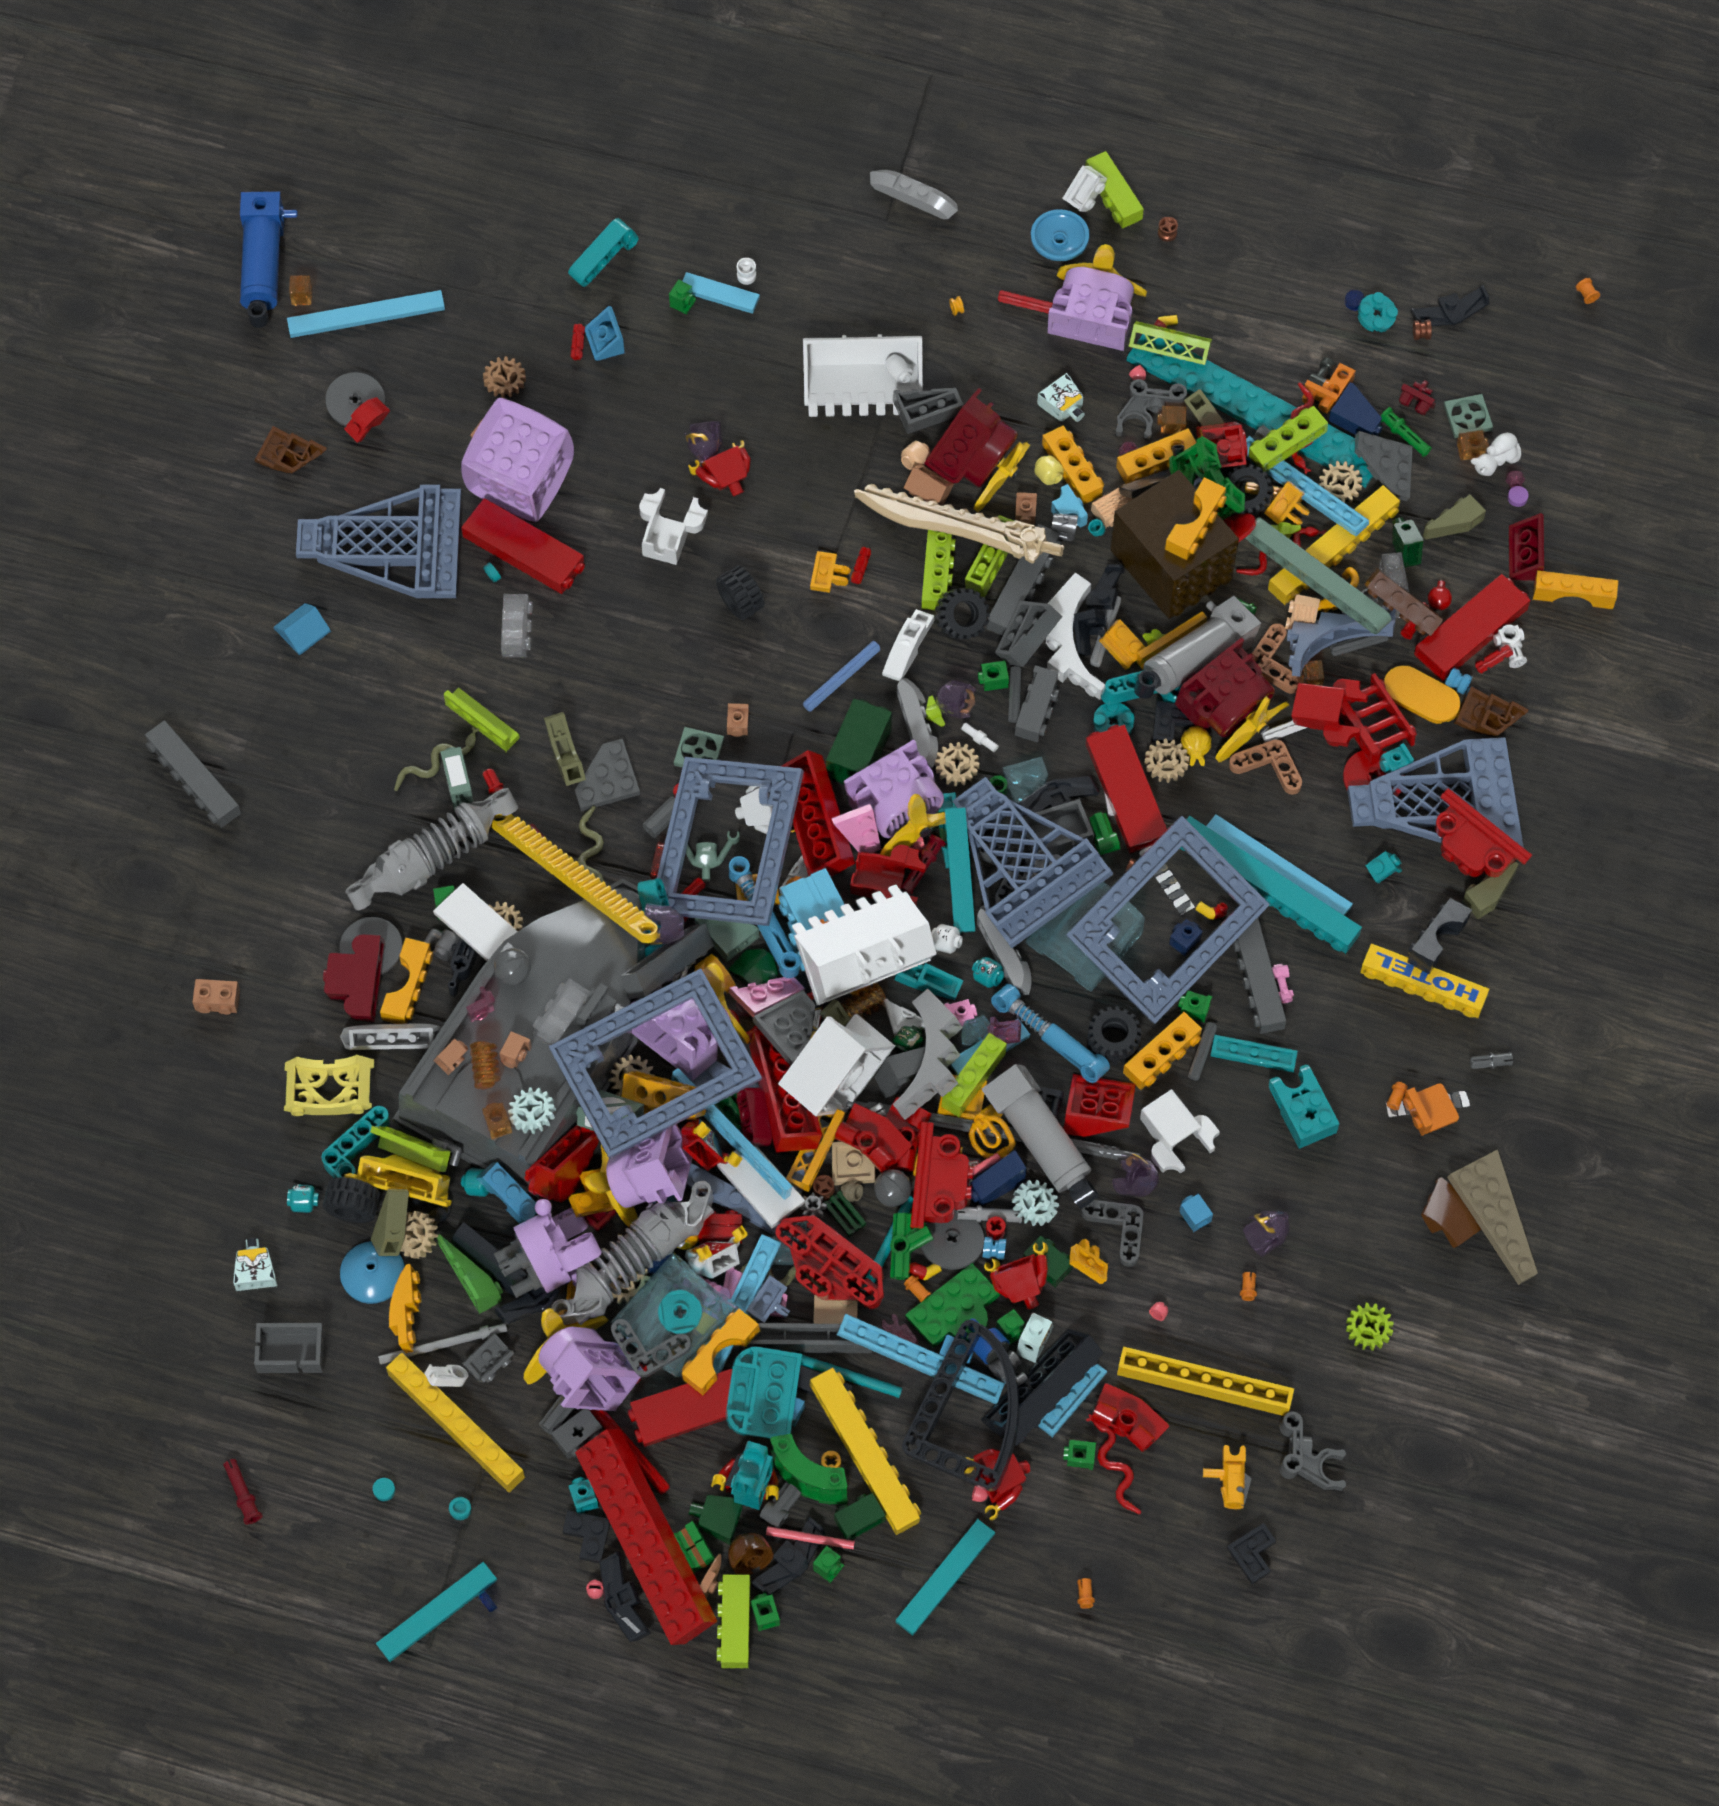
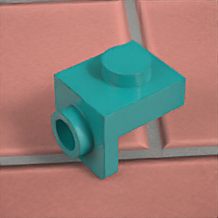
M1386 851L1365 865L1377 883H1380L1394 872L1400 873L1402 871L1400 859L1395 854L1392 855Z

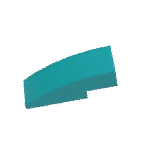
M927 963L900 972L894 978L895 981L924 992L929 989L934 995L954 1000L963 983V980Z

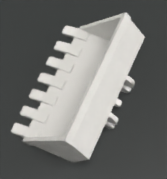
M878 334V337H846V335H842V338L803 339L805 406H809V417H817V406L825 405L826 416L835 415L834 405H842L843 416H851V405H859V415L868 416L869 404H876V415H885V404H893V414L899 415L892 401L894 390L910 392L919 389V391H923L922 336L882 337V334ZM894 354L901 356L913 370L912 378L907 383H897L887 371L885 362L890 356Z
M897 885L888 888L892 896L891 898L886 899L881 891L872 894L876 904L870 905L864 897L856 900L860 908L858 911L854 912L849 904L842 905L840 909L844 914L843 917L838 918L834 911L830 910L824 913L828 921L825 924H822L817 916L808 919L812 929L806 931L801 923L792 925L796 933L794 938L817 1005L931 961L930 959L936 955L929 923L912 902L907 892L902 893Z

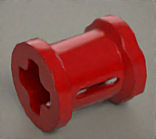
M994 1216L987 1221V1237H992L993 1240L1003 1239L1006 1224L1002 1218Z

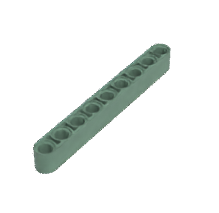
M1256 518L1257 524L1254 530L1246 537V540L1371 633L1378 634L1391 622V616L1385 609L1266 521Z

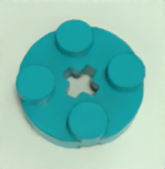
M1376 292L1366 296L1359 304L1358 320L1369 331L1385 332L1394 324L1398 310L1388 297L1380 292ZM1374 310H1379L1381 317L1379 315L1375 316L1373 314Z
M1121 703L1113 705L1103 704L1096 710L1093 721L1095 732L1107 731L1109 727L1116 725H1110V719H1117L1118 725L1125 724L1128 734H1131L1134 715L1127 706Z
M675 1290L668 1293L658 1307L660 1323L667 1331L674 1334H687L699 1325L702 1317V1307L699 1300L685 1290ZM678 1306H681L682 1310L687 1311L686 1314H683V1318L674 1315V1311H677Z

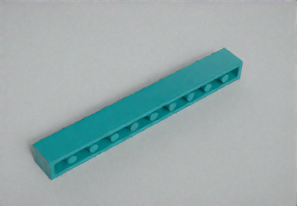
M1190 815L1186 819L1270 904L1269 906L1279 910L1280 914L1284 917H1290L1296 921L1301 928H1307L1313 932L1318 939L1327 941L1335 950L1342 951L1345 954L1349 951L1360 936L1362 929L1360 925Z

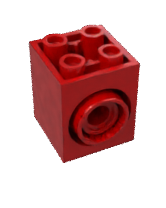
M1229 422L1196 427L1198 438L1203 436L1217 444V454L1222 468L1246 464L1247 441L1242 424Z

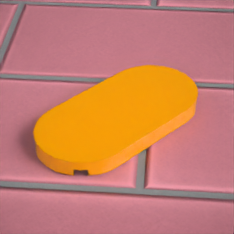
M1398 666L1391 669L1384 678L1386 690L1396 704L1432 723L1442 724V722L1452 721L1459 712L1460 698L1455 690L1415 668Z

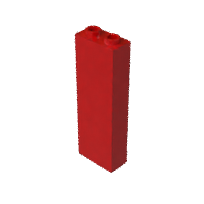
M485 498L461 527L465 539L560 594H563L566 589L572 586L576 575L581 574L585 568L584 556L581 553Z
M1501 574L1441 624L1431 636L1428 635L1416 645L1414 655L1443 682L1448 678L1453 668L1458 669L1493 640V635L1497 634L1498 630L1506 625H1510L1526 612L1531 600L1524 591H1520L1511 579Z
M1125 724L1111 726L1107 731L1101 733H1091L1086 738V747L1129 854L1152 846L1164 834L1167 828Z
M732 1369L717 1373V1381L704 1395H701L687 1383L630 1402L631 1409H628V1414L631 1422H636L638 1429L634 1430L638 1443L642 1442L643 1446L646 1447L726 1420L725 1413Z

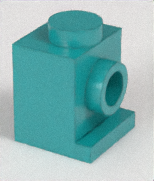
M1403 743L1400 747L1382 754L1379 765L1381 770L1388 774L1413 763L1414 758Z
M584 1477L574 1479L572 1485H569V1491L576 1512L585 1513L599 1508L589 1480H585ZM583 1490H586V1491H587L586 1494H584V1495H580V1494L578 1493V1492H581V1491H583Z

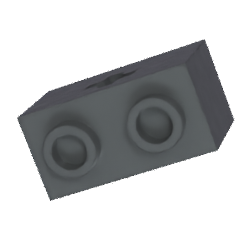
M583 1409L552 1432L551 1435L553 1441L569 1460L571 1457H577L575 1452L602 1433L603 1428L588 1409ZM578 1432V1434H582L583 1436H582V1437H579L578 1435L575 1436V1433Z

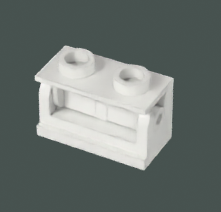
M1082 166L1062 199L1079 209V211L1087 212L1095 205L1097 195L1104 190L1107 178L1090 166Z

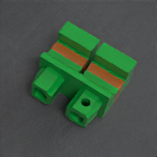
M693 1521L685 1525V1528L678 1533H674L693 1573L714 1562L715 1557Z

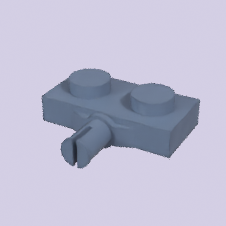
M768 1276L745 1312L760 1323H765L769 1315L774 1311L786 1318L790 1310L782 1306L780 1302L787 1287L772 1276Z

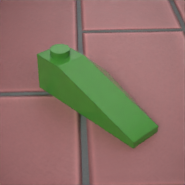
M438 1235V1245L478 1313L480 1314L502 1302L500 1294L503 1291L498 1282L493 1283L489 1275L445 1238Z

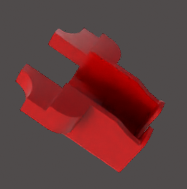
M1340 679L1334 683L1333 687L1298 683L1292 710L1294 725L1323 730L1325 740L1329 745L1348 747V743L1353 737L1361 735V728L1340 725L1339 716L1342 702L1351 700L1367 703L1368 696L1360 691V681Z
M897 845L894 847L890 857L858 852L856 870L852 875L850 883V893L873 898V893L881 891L886 899L891 898L892 896L888 888L897 885L901 890L906 868L925 872L926 864L920 861L918 857L919 850L909 848L907 845ZM910 896L912 902L917 905L918 897Z

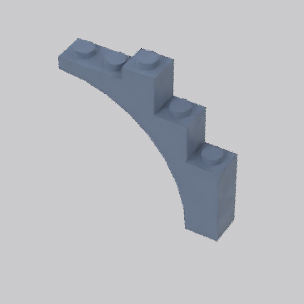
M1382 607L1390 614L1392 620L1378 634L1371 633L1343 611L1342 614L1321 612L1320 619L1316 620L1315 624L1294 621L1292 629H1288L1287 641H1290V650H1292L1289 660V667H1292V676L1300 677L1308 661L1319 651L1334 643L1364 636L1393 637L1396 609L1394 608L1391 611L1387 607Z

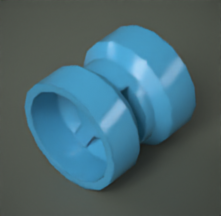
M1453 668L1445 685L1450 688H1457V692L1464 694L1472 680V676L1468 674L1462 676L1460 670Z
M985 1237L983 1258L996 1257L997 1260H1004L1006 1239L993 1240L992 1237Z

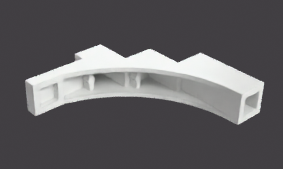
M1075 573L1048 603L1063 617L1046 637L1047 646L1052 651H1057L1048 661L1047 669L1058 672V680L1062 683L1068 677L1073 684L1080 685L1090 696H1095L1100 700L1105 684L1092 676L1084 667L1073 640L1074 614L1078 612L1091 591V583Z

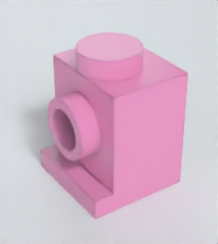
M969 999L952 1004H944L957 1018L962 1027L974 1024V1017L977 1016V1011L974 1004L970 1005Z

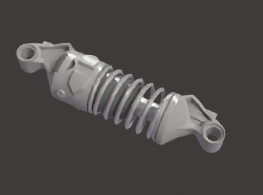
M508 788L498 790L484 801L462 802L459 806L455 807V812L460 822H457L455 817L447 812L448 821L452 826L450 828L444 819L439 818L438 822L441 828L430 823V831L422 828V834L419 836L414 834V839L397 840L388 846V851L378 856L376 862L369 866L363 879L351 884L346 889V894L355 910H362L369 906L375 892H390L402 896L412 889L417 890L427 884V879L432 874L435 875L437 868L443 869L444 863L451 864L452 857L459 859L461 852H469V846L476 848L477 844L488 841L489 829L494 816L497 814L507 816L518 809V805ZM470 835L474 841V844H472L466 837ZM463 840L466 850L458 844L459 841Z
M706 1181L695 1183L688 1202L666 1201L660 1204L657 1201L655 1204H649L646 1207L647 1210L641 1212L640 1216L630 1224V1229L626 1228V1234L623 1236L618 1235L616 1244L610 1241V1251L602 1248L603 1255L609 1261L607 1264L600 1257H597L594 1260L601 1268L599 1271L590 1262L576 1269V1292L574 1299L557 1300L551 1308L557 1313L561 1310H568L566 1314L559 1315L564 1325L576 1322L582 1325L589 1318L604 1315L607 1306L613 1301V1294L621 1295V1287L629 1288L628 1280L637 1281L636 1273L645 1275V1268H653V1261H661L667 1255L672 1254L675 1248H681L686 1243L685 1240L688 1237L698 1235L704 1221L714 1213L711 1208L714 1196L709 1183ZM701 1192H708L705 1196H698ZM620 1275L622 1276L625 1284L617 1279ZM613 1282L617 1291L609 1286V1284Z

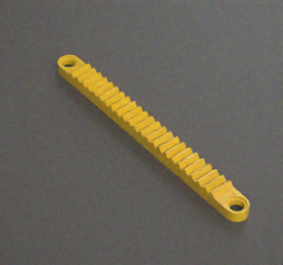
M497 814L494 816L491 824L492 829L624 930L643 943H651L657 939V925L647 918L642 910L639 911L638 907H634L632 902L628 903L627 899H623L621 894L617 895L615 889L612 891L611 887L606 886L604 881L601 882L599 877L595 878V875L593 873L590 874L588 869L585 870L583 865L579 866L578 861L574 862L573 858H569L567 853L563 854L562 849L558 850L557 846L552 845L551 841L547 842L546 837L542 838L541 833H536V830L531 829L530 825L526 826L524 820L521 822L520 817H514L512 814L507 816ZM497 818H503V819H504V820H502V821H495V819H497ZM646 930L652 931V933L650 934H644L642 932Z

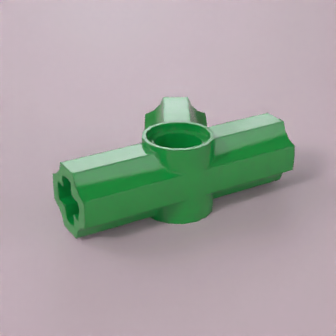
M893 1214V1232L890 1242L892 1250L891 1279H908L910 1277L911 1253L934 1240L926 1223H924V1228L912 1229L910 1227L912 1214ZM900 1242H906L905 1249L897 1251V1245Z

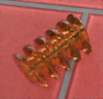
M873 983V987L867 986L866 992L863 990L859 991V996L853 995L852 1000L846 999L845 1005L840 1003L851 1019L854 1014H858L861 1018L865 1019L864 1012L871 1016V1008L876 1012L879 1011L877 1004H880L882 1007L886 1006L884 1001L886 998L878 983Z
M485 1041L474 1042L469 1046L471 1048L470 1055L472 1056L474 1087L483 1090L492 1088L496 1082L501 1080L500 1076L495 1075L500 1072V1069L494 1067L499 1064V1061L493 1059L498 1056V1053L492 1051L497 1048V1045Z

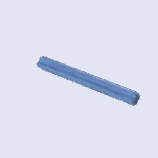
M872 641L807 698L803 702L804 708L809 712L816 708L880 651L879 644Z

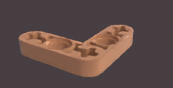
M1273 624L1253 651L1255 655L1254 661L1256 662L1259 656H1261L1262 660L1258 665L1262 670V676L1283 691L1294 694L1297 692L1298 683H1302L1301 677L1292 676L1291 670L1272 659L1287 634L1283 625ZM1276 631H1277V632H1279L1280 634L1277 635V637L1275 638V641H1274V640L1272 639V637H1273L1274 633H1276ZM1266 644L1271 646L1272 651H1264L1262 649V645ZM1275 669L1280 673V676L1274 677L1269 671ZM1291 681L1295 682L1293 686L1289 685Z
M1271 740L1231 756L1229 768L1233 773L1241 774L1271 763L1286 793L1293 795L1301 790L1302 779L1285 744L1280 740ZM1273 747L1280 749L1279 753L1272 751ZM1253 753H1260L1263 758L1260 761H1256L1251 755ZM1236 760H1238L1239 763L1242 762L1241 767H1239L1238 764H1235ZM1287 763L1290 769L1282 771L1279 768V764ZM1291 775V781L1296 783V787L1289 785L1290 779L1288 776Z

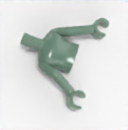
M728 831V841L718 857L717 844L697 843L695 856L687 845L686 855L693 866L702 869V880L704 882L710 881V869L719 866L725 859L731 846L739 842L740 835L738 831L735 838H731L730 831Z

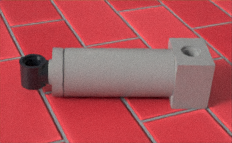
M1235 596L1219 606L1209 601L1206 607L1212 612L1210 620L1147 660L1144 664V671L1139 674L1134 686L1135 694L1143 699L1150 698L1154 691L1160 694H1168L1188 681L1241 637L1244 639L1242 648L1246 651L1252 647L1261 622Z
M1013 1065L981 1089L997 1113L1004 1114L1058 1193L1067 1189L1070 1190V1196L1080 1209H1083L1099 1197L1094 1186L1085 1179L1092 1171L1039 1095L1038 1092L1041 1089L1025 1066Z

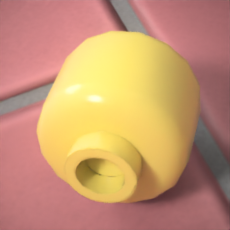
M1042 456L1035 463V475L1044 484H1057L1062 480L1064 469L1053 456Z

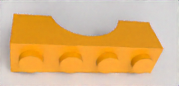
M1204 477L1195 492L1193 502L1199 509L1200 516L1192 523L1176 524L1166 539L1165 550L1185 560L1188 559L1190 554L1194 555L1199 545L1197 542L1200 538L1203 539L1208 531L1207 526L1209 522H1214L1217 516V509L1219 507L1222 508L1226 502L1225 487Z
M1537 571L1534 581L1533 600L1553 602L1561 597H1579L1589 601L1593 607L1613 609L1617 599L1618 580Z
M405 938L399 955L401 965L410 972L409 980L402 989L386 993L380 1011L383 1021L395 1024H407L408 1019H412L414 1002L419 1000L421 989H419L420 984L425 982L427 970L425 969L427 964H431L433 959V952H431L429 943Z
M740 1309L735 1313H730L725 1320L724 1326L721 1329L717 1328L711 1335V1340L708 1344H703L698 1349L697 1356L693 1361L689 1360L683 1366V1380L701 1395H704L717 1381L716 1372L713 1368L716 1355L728 1346L740 1345L747 1347L760 1332L759 1324Z

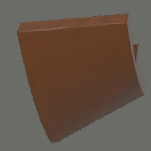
M272 426L254 461L271 469L293 474L324 453L327 448L311 439L307 441L294 433L290 435Z
M1469 687L1454 720V724L1480 734L1498 736L1525 715L1528 709L1514 701L1508 703L1493 694L1488 696L1473 687Z
M1441 1177L1435 1181V1189L1429 1195L1427 1205L1424 1207L1421 1216L1431 1233L1443 1230L1451 1246L1455 1248L1479 1232L1481 1228L1454 1187Z

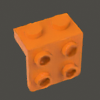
M1439 1083L1419 1092H1416L1415 1088L1406 1090L1403 1103L1410 1112L1414 1126L1419 1130L1421 1136L1458 1121L1459 1115L1443 1084Z

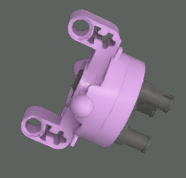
M546 1199L538 1200L535 1204V1211L538 1215L513 1227L516 1233L514 1234L516 1240L510 1242L511 1245L494 1252L505 1277L520 1268L526 1269L528 1272L527 1278L511 1285L516 1298L532 1289L544 1288L548 1293L571 1280L576 1287V1269L601 1255L602 1251L592 1233H585L569 1242L567 1241V1239L583 1232L588 1227L584 1216L576 1218L572 1207L551 1217V1203Z

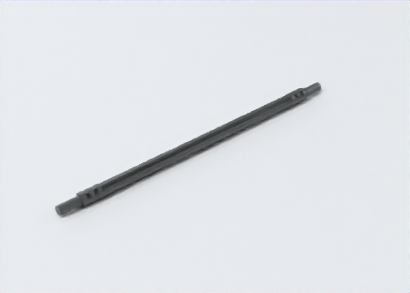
M847 1100L846 1107L852 1109L853 1104L856 1103L870 1109L878 1103L872 1101L868 1103L860 1101L851 1102ZM882 1104L883 1108L876 1111V1113L883 1109L888 1113L892 1105ZM931 1113L932 1116L929 1122L934 1123V1126L969 1132L972 1123H974V1120ZM993 1124L1000 1133L1001 1139L1008 1140L1002 1127ZM989 1127L983 1130L986 1136L996 1137L994 1133H990ZM1009 1127L1015 1141L1023 1142L1015 1129ZM1071 1139L1075 1147L1082 1154L1118 1160V1158L1127 1159L1132 1154L1140 1157V1153L1120 1150V1147ZM1135 1156L1130 1159L1139 1162V1158Z

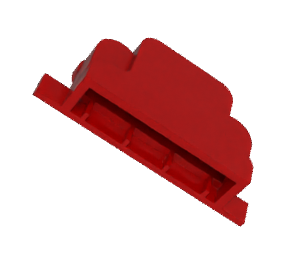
M1448 788L1441 795L1440 798L1450 806L1439 814L1436 819V833L1443 838L1440 849L1443 858L1448 862H1454L1463 874L1478 877L1485 871L1490 877H1499L1516 859L1525 865L1532 857V854Z
M921 1122L911 1228H924V1223L927 1222L948 1223L954 1218L955 1210L965 1208L968 1199L972 1198V1186H969V1180L974 1177V1166H970L968 1157L961 1154L960 1141L956 1136L946 1134L942 1137L933 1136L934 1123Z
M576 1125L525 1171L526 1176L524 1179L527 1182L530 1181L529 1192L561 1203L583 1184L580 1175L582 1172L588 1171V1164L592 1159L593 1150L599 1143L595 1132Z

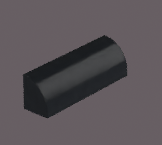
M463 1222L454 1234L451 1244L516 1299L511 1285L527 1278L528 1274L520 1268L505 1277L494 1255V1252L499 1250Z

